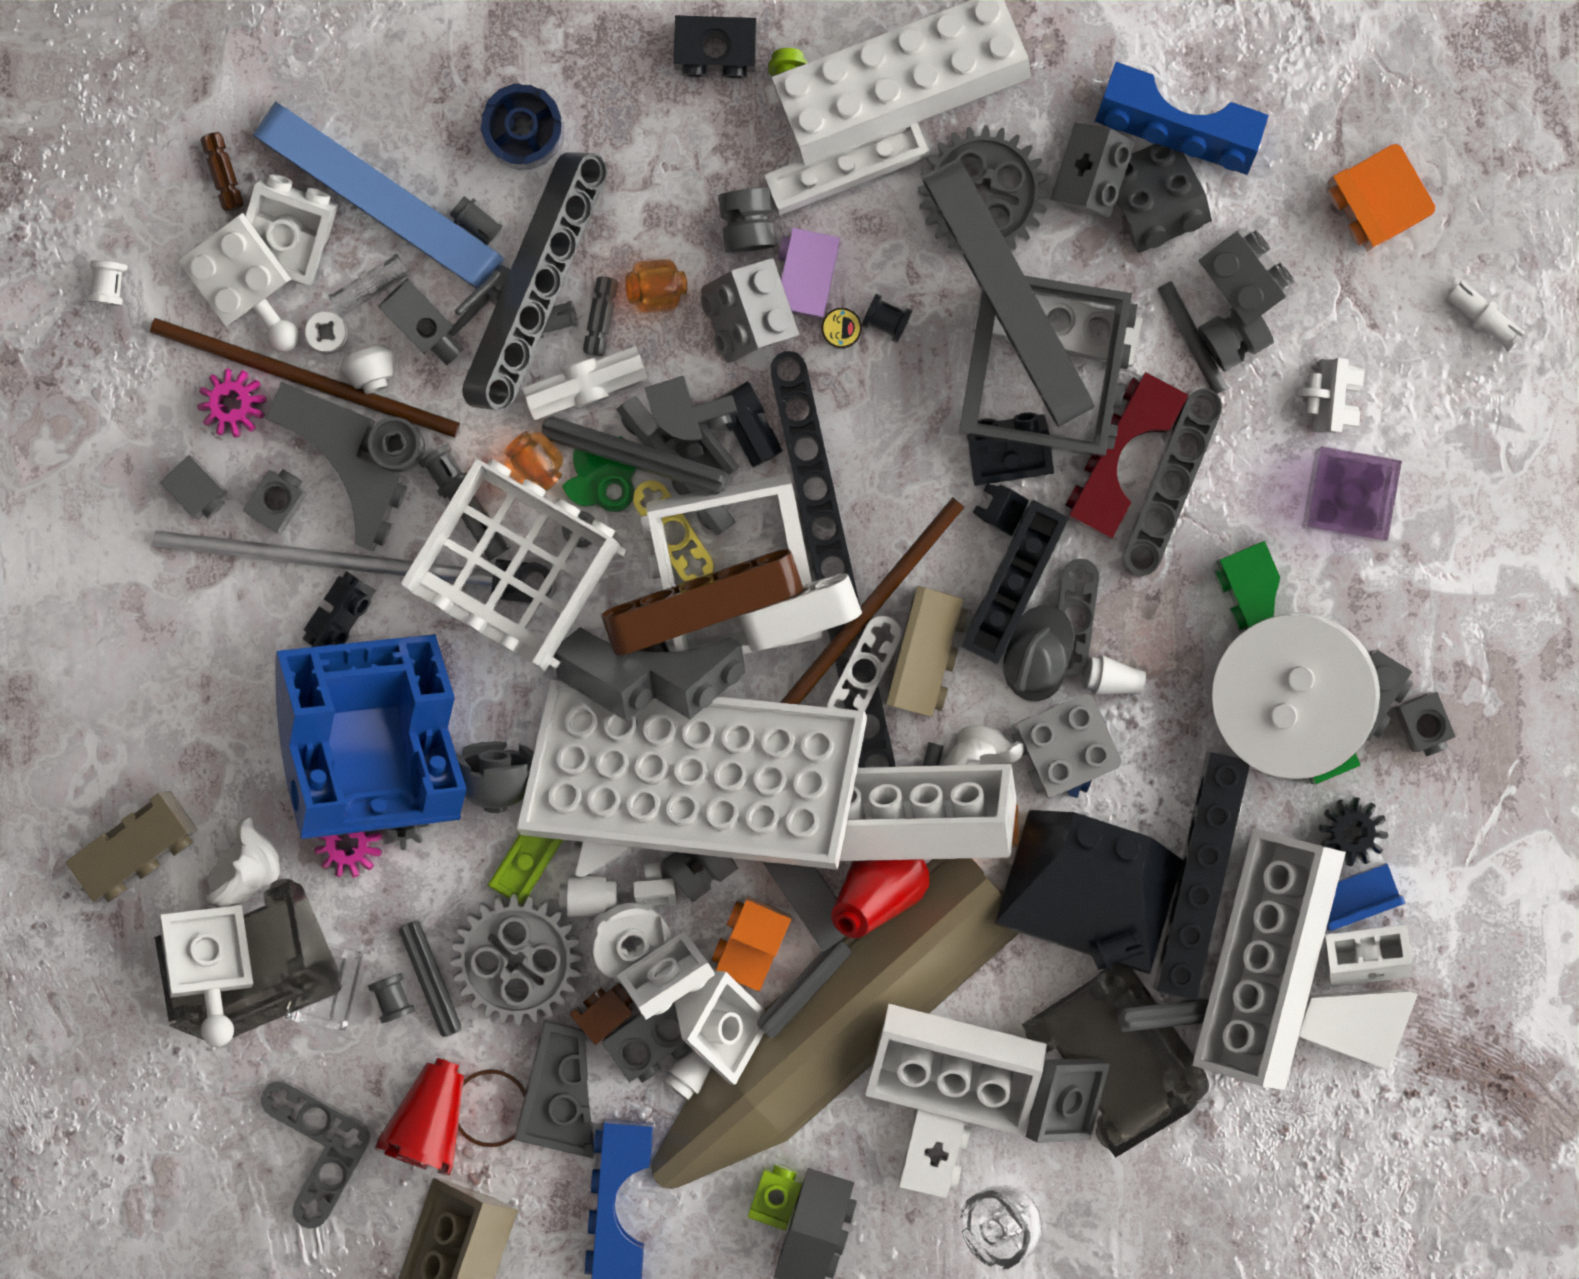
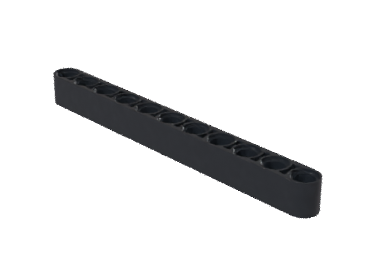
M784 351L779 353L771 363V379L816 581L826 578L821 571L822 562L828 557L839 558L844 564V573L849 575L860 605L807 365L804 358L798 353ZM792 360L799 365L800 374L795 380L784 381L778 376L777 367L782 361ZM794 399L803 400L809 407L808 416L801 421L790 419L785 412L787 404ZM811 439L816 443L818 453L813 459L804 461L796 456L794 447L799 440ZM811 478H819L826 484V495L819 500H811L803 492L805 482ZM826 517L834 522L836 531L830 539L821 540L813 534L812 525L816 519ZM845 624L827 629L830 642ZM865 627L856 636L858 639H860ZM864 643L861 652L871 653L870 647ZM842 655L835 661L838 679H840L849 659ZM868 659L856 661L852 668L853 676L863 675L869 681H872L876 675L873 662ZM847 679L842 685L843 689H848L847 684L849 681ZM877 686L865 713L871 714L878 719L880 729L874 737H863L858 768H865L867 759L874 754L883 755L888 761V767H895L894 754L879 687ZM849 693L846 699L843 700L845 709L857 710L853 706L855 698Z

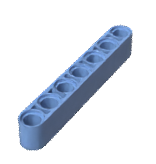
M276 101L252 134L275 152L476 289L505 260L504 257Z

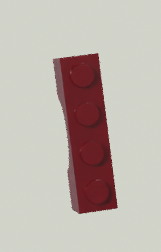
M1147 372L1142 375L1140 380L1132 377L1123 394V399L1128 401L1121 416L1113 413L1111 419L1112 425H1118L1114 450L1107 449L1104 457L1090 456L1084 468L1090 475L1083 487L1075 485L1065 503V506L1071 509L1067 516L1070 517L1069 519L1109 540L1113 539L1131 505V501L1120 487L1117 476V465L1122 450L1130 440L1141 434L1169 432L1188 394Z

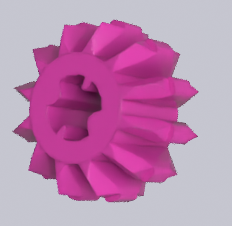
M228 368L223 373L224 383L214 374L209 376V380L215 388L213 391L205 387L200 388L199 393L210 399L209 402L199 403L197 408L199 411H212L205 417L203 423L206 426H211L219 421L216 427V434L223 436L230 425L232 436L239 438L241 436L240 424H243L248 431L253 432L256 430V427L250 420V417L253 415L259 419L265 418L266 414L261 410L255 409V405L266 403L267 397L265 395L253 396L262 384L260 381L255 380L246 386L249 379L248 372L242 370L235 381L233 371ZM235 393H238L240 396L236 399L242 402L240 409L232 408L230 413L227 414L225 410L229 407L223 404L226 397L233 398Z
M368 831L348 833L350 838H357L358 846L352 848L355 851L352 855H349L347 849H340L339 841L345 839L342 834L316 837L325 840L326 845L314 848L315 854L325 852L329 854V857L322 862L321 866L326 869L335 861L338 862L335 869V876L337 877L343 876L347 864L353 878L360 876L358 861L365 869L371 870L374 868V864L366 855L370 854L379 857L383 852L380 848L371 846V842L383 839L382 833H374L372 835H369Z

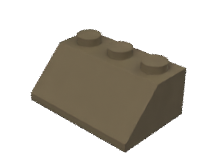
M922 586L915 588L885 705L933 717L934 709L942 711L948 691L947 687L941 686L945 670L953 671L959 649L951 647L955 631L963 633L969 609L962 608L964 599Z
M433 1177L399 1279H495L518 1209L492 1196Z

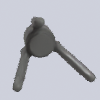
M500 265L478 289L456 308V315L462 316L448 332L452 337L488 301L495 305L497 304L510 273L509 268Z

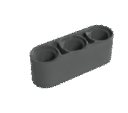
M762 861L824 952L846 937L836 929L831 919V912L837 898L816 867Z

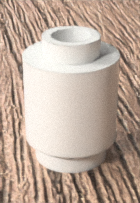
M568 876V884H560L559 905L560 909H567L568 917H597L599 914L606 913L617 906V881H608L607 877Z

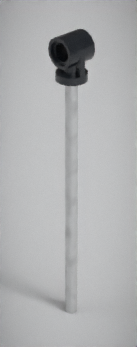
M157 530L153 540L155 547L405 576L414 562ZM496 559L495 566L506 572L512 561ZM522 562L513 577L524 583L528 575L538 572L546 579L550 570L536 562ZM433 563L428 572L444 581L455 582L464 567ZM474 568L465 583L491 586L492 595L501 579L484 569ZM556 580L546 595L550 599L557 587ZM508 584L499 600L531 603L534 598Z

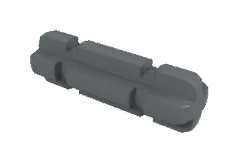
M600 276L596 279L594 292L597 295L596 298L592 299L587 325L589 335L585 336L583 351L586 354L603 356L605 354L607 340L604 338L605 334H609L614 308L612 298L616 297L618 281L614 278Z

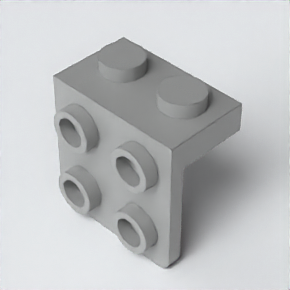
M773 258L732 270L701 288L702 308L711 319L715 331L714 341L716 348L723 355L727 363L737 361L758 349L787 341L800 335Z
M1082 694L1033 717H1028L1014 723L1017 732L1011 734L1014 743L1016 741L1024 743L1022 756L1028 754L1034 769L1027 772L1037 794L1044 791L1049 799L1111 772L1121 765L1119 753L1098 706L1090 694Z

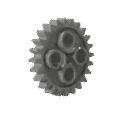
M512 893L509 904L505 905L501 897L497 895L494 899L495 908L493 909L484 902L480 903L481 917L470 912L467 914L466 918L472 926L471 928L465 926L458 927L457 933L465 941H453L451 946L452 949L460 952L461 955L451 958L450 965L461 967L462 969L454 974L453 982H466V985L460 991V996H467L469 994L475 996L470 1006L472 1010L484 1004L486 1006L484 1018L487 1019L494 1011L499 1012L500 1024H504L508 1014L514 1015L517 1026L521 1025L523 1014H528L533 1023H536L538 1021V1010L540 1009L548 1016L553 1015L552 1001L562 1006L565 1005L566 999L561 993L562 990L574 992L576 986L568 980V977H580L581 970L572 966L571 963L582 960V953L571 951V948L579 944L580 939L579 937H567L566 935L573 927L572 922L561 925L558 923L562 914L561 909L553 912L551 915L546 912L548 900H544L537 908L533 906L532 894L528 895L524 904H520L516 893ZM509 922H519L525 927L526 935L519 940L510 939L504 932V926ZM489 935H496L511 954L517 955L519 952H522L524 954L523 964L533 973L541 976L544 983L538 984L521 964L516 963L513 967L509 965V953L489 939ZM540 949H549L556 956V962L552 966L542 967L534 960L535 952ZM490 951L497 956L499 964L493 969H484L478 964L476 957L481 952ZM515 978L522 979L527 983L529 991L523 996H514L507 990V982Z

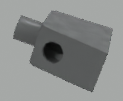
M408 278L378 305L379 309L424 355L431 349L447 366L464 350L448 333L454 326ZM423 318H428L435 326L434 330L428 335H424L417 328L418 322Z

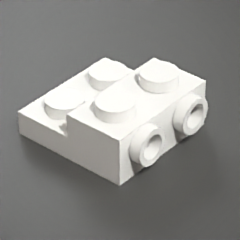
M271 174L268 179L262 177L254 185L246 218L290 276L291 280L310 286L314 282L323 247L329 239L339 204L330 201L331 195L324 190L308 188L307 192L292 188L293 182L284 176Z
M684 931L616 976L640 1013L647 1020L653 1015H658L668 1010L674 1001L688 992H694L702 988L715 973Z

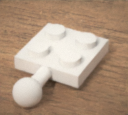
M243 213L178 261L226 327L253 308L267 327V341L274 350L288 352L297 345L299 341L297 327L290 321L281 320L265 299L290 281L291 278Z
M242 905L161 914L159 922L170 998L204 994L207 1018L201 1026L202 1038L211 1046H224L232 1039L234 1026L231 1020L223 1014L220 991L252 988L253 986Z

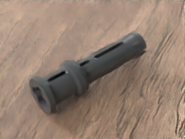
M447 443L420 460L418 464L421 468L426 467L439 487L437 490L439 496H443L444 499L448 497L451 501L467 472L461 471L450 454L451 447ZM474 495L468 506L489 517ZM463 513L461 516L462 520L477 543H479L485 533L484 531L488 527ZM496 532L484 553L488 561H491L511 547L505 542L502 535Z

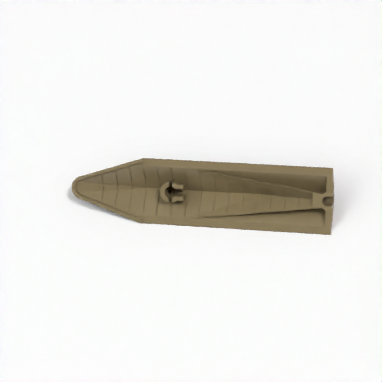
M972 858L932 859L926 864L929 871V887L917 904L861 938H849L846 936L841 941L851 950V955L776 1037L770 1038L766 1034L762 1036L735 1085H730L711 1067L698 1095L694 1093L686 1101L653 1159L651 1167L652 1176L660 1186L669 1189L678 1188L789 1140L872 1065L888 1004L928 1014L931 1013L1020 933L994 924L1003 892L993 885ZM776 998L768 1007H766L765 1010L767 1011V1009H768L778 998Z

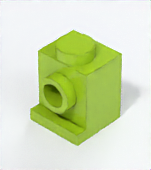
M774 1164L773 1170L764 1167L748 1211V1218L786 1231L802 1187V1180L796 1178L798 1172L779 1164ZM778 1189L783 1192L784 1200L781 1203L775 1204L769 1200L768 1195L772 1190Z

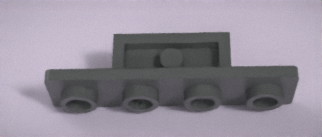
M636 396L622 403L616 409L621 416L624 427L630 433L636 435L645 446L723 470L728 476L739 468V465L705 423L700 424L704 440L687 442L667 434ZM672 480V486L679 495L705 491ZM724 505L697 510V517L701 524L707 529L712 530L715 535L721 534L735 523V519Z

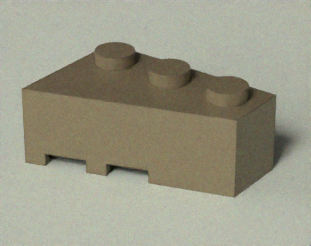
M172 791L157 793L149 799L150 803L137 812L130 813L121 820L120 824L106 834L104 833L65 862L93 902L105 898L107 903L111 902L128 889L124 883L136 874L140 879L145 878L161 866L157 861L161 856L169 851L175 856L194 843L190 836L197 832L198 828Z

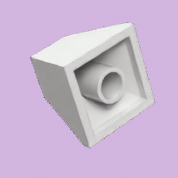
M713 970L715 975L708 979L702 988L694 992H688L674 1002L682 1039L730 1085H735L764 1035L756 1023L766 1010L727 972Z

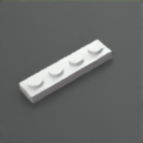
M916 122L808 165H804L803 160L764 174L778 213L782 215L924 160L930 155L920 127Z

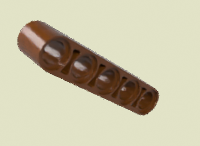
M783 549L617 605L603 612L601 618L614 654L624 655L789 599L801 593L804 587L791 550Z

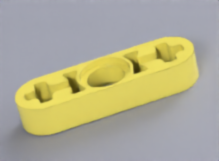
M650 480L641 483L636 488L633 502L641 516L647 515L646 507L643 508L641 502L645 499L643 494L645 489L650 488L652 492L660 490L663 494L660 499L672 497L662 483ZM683 513L663 517V526L668 522L677 521L685 528V538L681 543L677 545L667 543L671 564L681 579L687 582L697 578L695 574L687 576L684 571L689 566L683 554L678 560H675L672 552L684 549L691 540H694L697 548L690 549L693 557L696 560L702 558L706 560L707 564L702 568L704 575L713 573V560Z

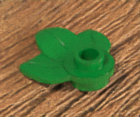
M574 449L573 463L578 476L569 479L562 485L567 496L581 506L598 504L609 512H619L626 509L633 501L634 486L630 479L636 468ZM613 484L619 485L622 489V495L616 500H612L607 496V489Z

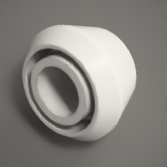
M385 345L363 349L343 358L340 370L355 389L363 388L365 394L374 393L388 387L386 380L393 377L394 354Z

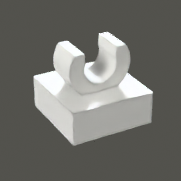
M661 862L644 864L646 881L633 882L635 902L648 904L653 908L677 906L674 879H663Z

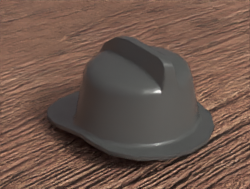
M1045 605L1031 608L1021 616L1012 634L1004 656L1003 673L1011 690L1025 700L1038 702L1050 698L1059 690L1064 680L1075 640L1072 622L1064 612L1056 607Z

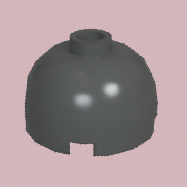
M480 742L463 747L462 756L456 752L467 789L465 798L473 804L483 807V810L489 813L505 812L509 806H513L523 800L534 751L527 746L519 744L518 752L515 750H504L507 747V742Z

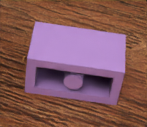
M792 228L791 237H782L778 260L785 261V265L780 279L794 315L823 321L840 237Z

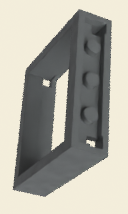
M1025 276L1034 294L1116 307L1094 441L1089 442L978 423L995 314L982 292L959 434L1104 457L1107 449L1114 450L1118 425L1111 424L1113 408L1121 409L1125 385L1117 384L1120 368H1128L1131 345L1124 344L1126 328L1134 329L1138 304L1131 303L1132 293Z

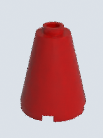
M924 859L852 861L831 912V919L836 929L849 938H861L917 904L929 887V871Z
M436 1058L435 1064L426 1063L378 1137L374 1150L385 1151L384 1155L425 1170L429 1165L437 1168L438 1174L450 1176L454 1166L464 1076L457 1072L459 1065L440 1058Z

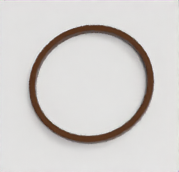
M494 1069L478 1071L468 1076L463 1083L464 1087L467 1082L479 1075L498 1074L513 1081L522 1092L523 1097L526 1092L522 1084L515 1077L504 1071ZM460 1123L458 1124L460 1133L470 1142L479 1146L498 1147L514 1140L515 1134L504 1141L496 1143L481 1142L468 1135Z

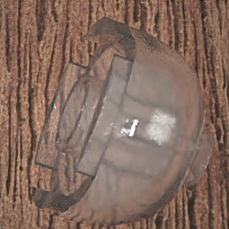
M994 1185L987 1187L967 1199L961 1209L960 1218L965 1216L966 1229L962 1230L963 1239L972 1254L985 1265L991 1267L997 1264L1004 1266L1002 1269H1009L1029 1257L1040 1242L1043 1226L1040 1210L1027 1193L1014 1186Z

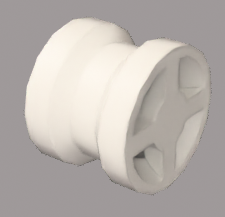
M323 311L316 313L308 320L305 335L308 343L314 349L323 354H333L345 347L349 331L346 323L339 316L332 312Z

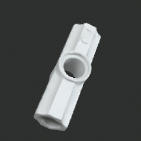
M637 346L597 361L596 358L577 363L563 369L562 374L543 379L522 389L533 419L538 421L573 407L579 409L595 404L610 397V393L642 383L649 378Z

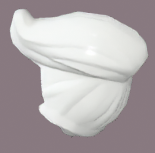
M967 726L959 732L957 745L950 750L942 766L1014 763L1021 758L1024 743L1021 741L1012 743L1002 732L989 726Z
M251 817L244 818L236 826V843L227 852L224 850L218 851V863L210 872L207 880L209 891L206 899L209 905H215L220 908L242 904L254 896L261 887L270 886L277 881L280 874L278 853L271 841L253 827Z

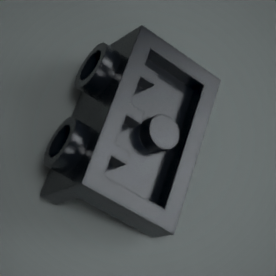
M1025 412L1016 415L1014 419L997 421L986 418L978 420L980 424L1050 435L1044 414L1037 415L1036 413ZM966 435L974 486L1054 474L1052 450L1049 448Z

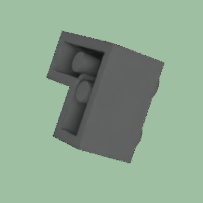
M811 1168L807 1169L773 1278L825 1279V1277L833 1279L849 1234L848 1231L842 1230L844 1222L851 1223L857 1200L850 1198L854 1182Z

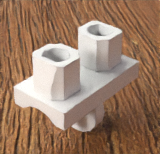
M1320 359L1318 373H1310L1309 388H1297V397L1308 398L1306 413L1314 414L1313 432L1337 433L1342 432L1343 429L1358 428L1359 407L1345 405L1346 390H1361L1364 370L1348 365L1349 359Z

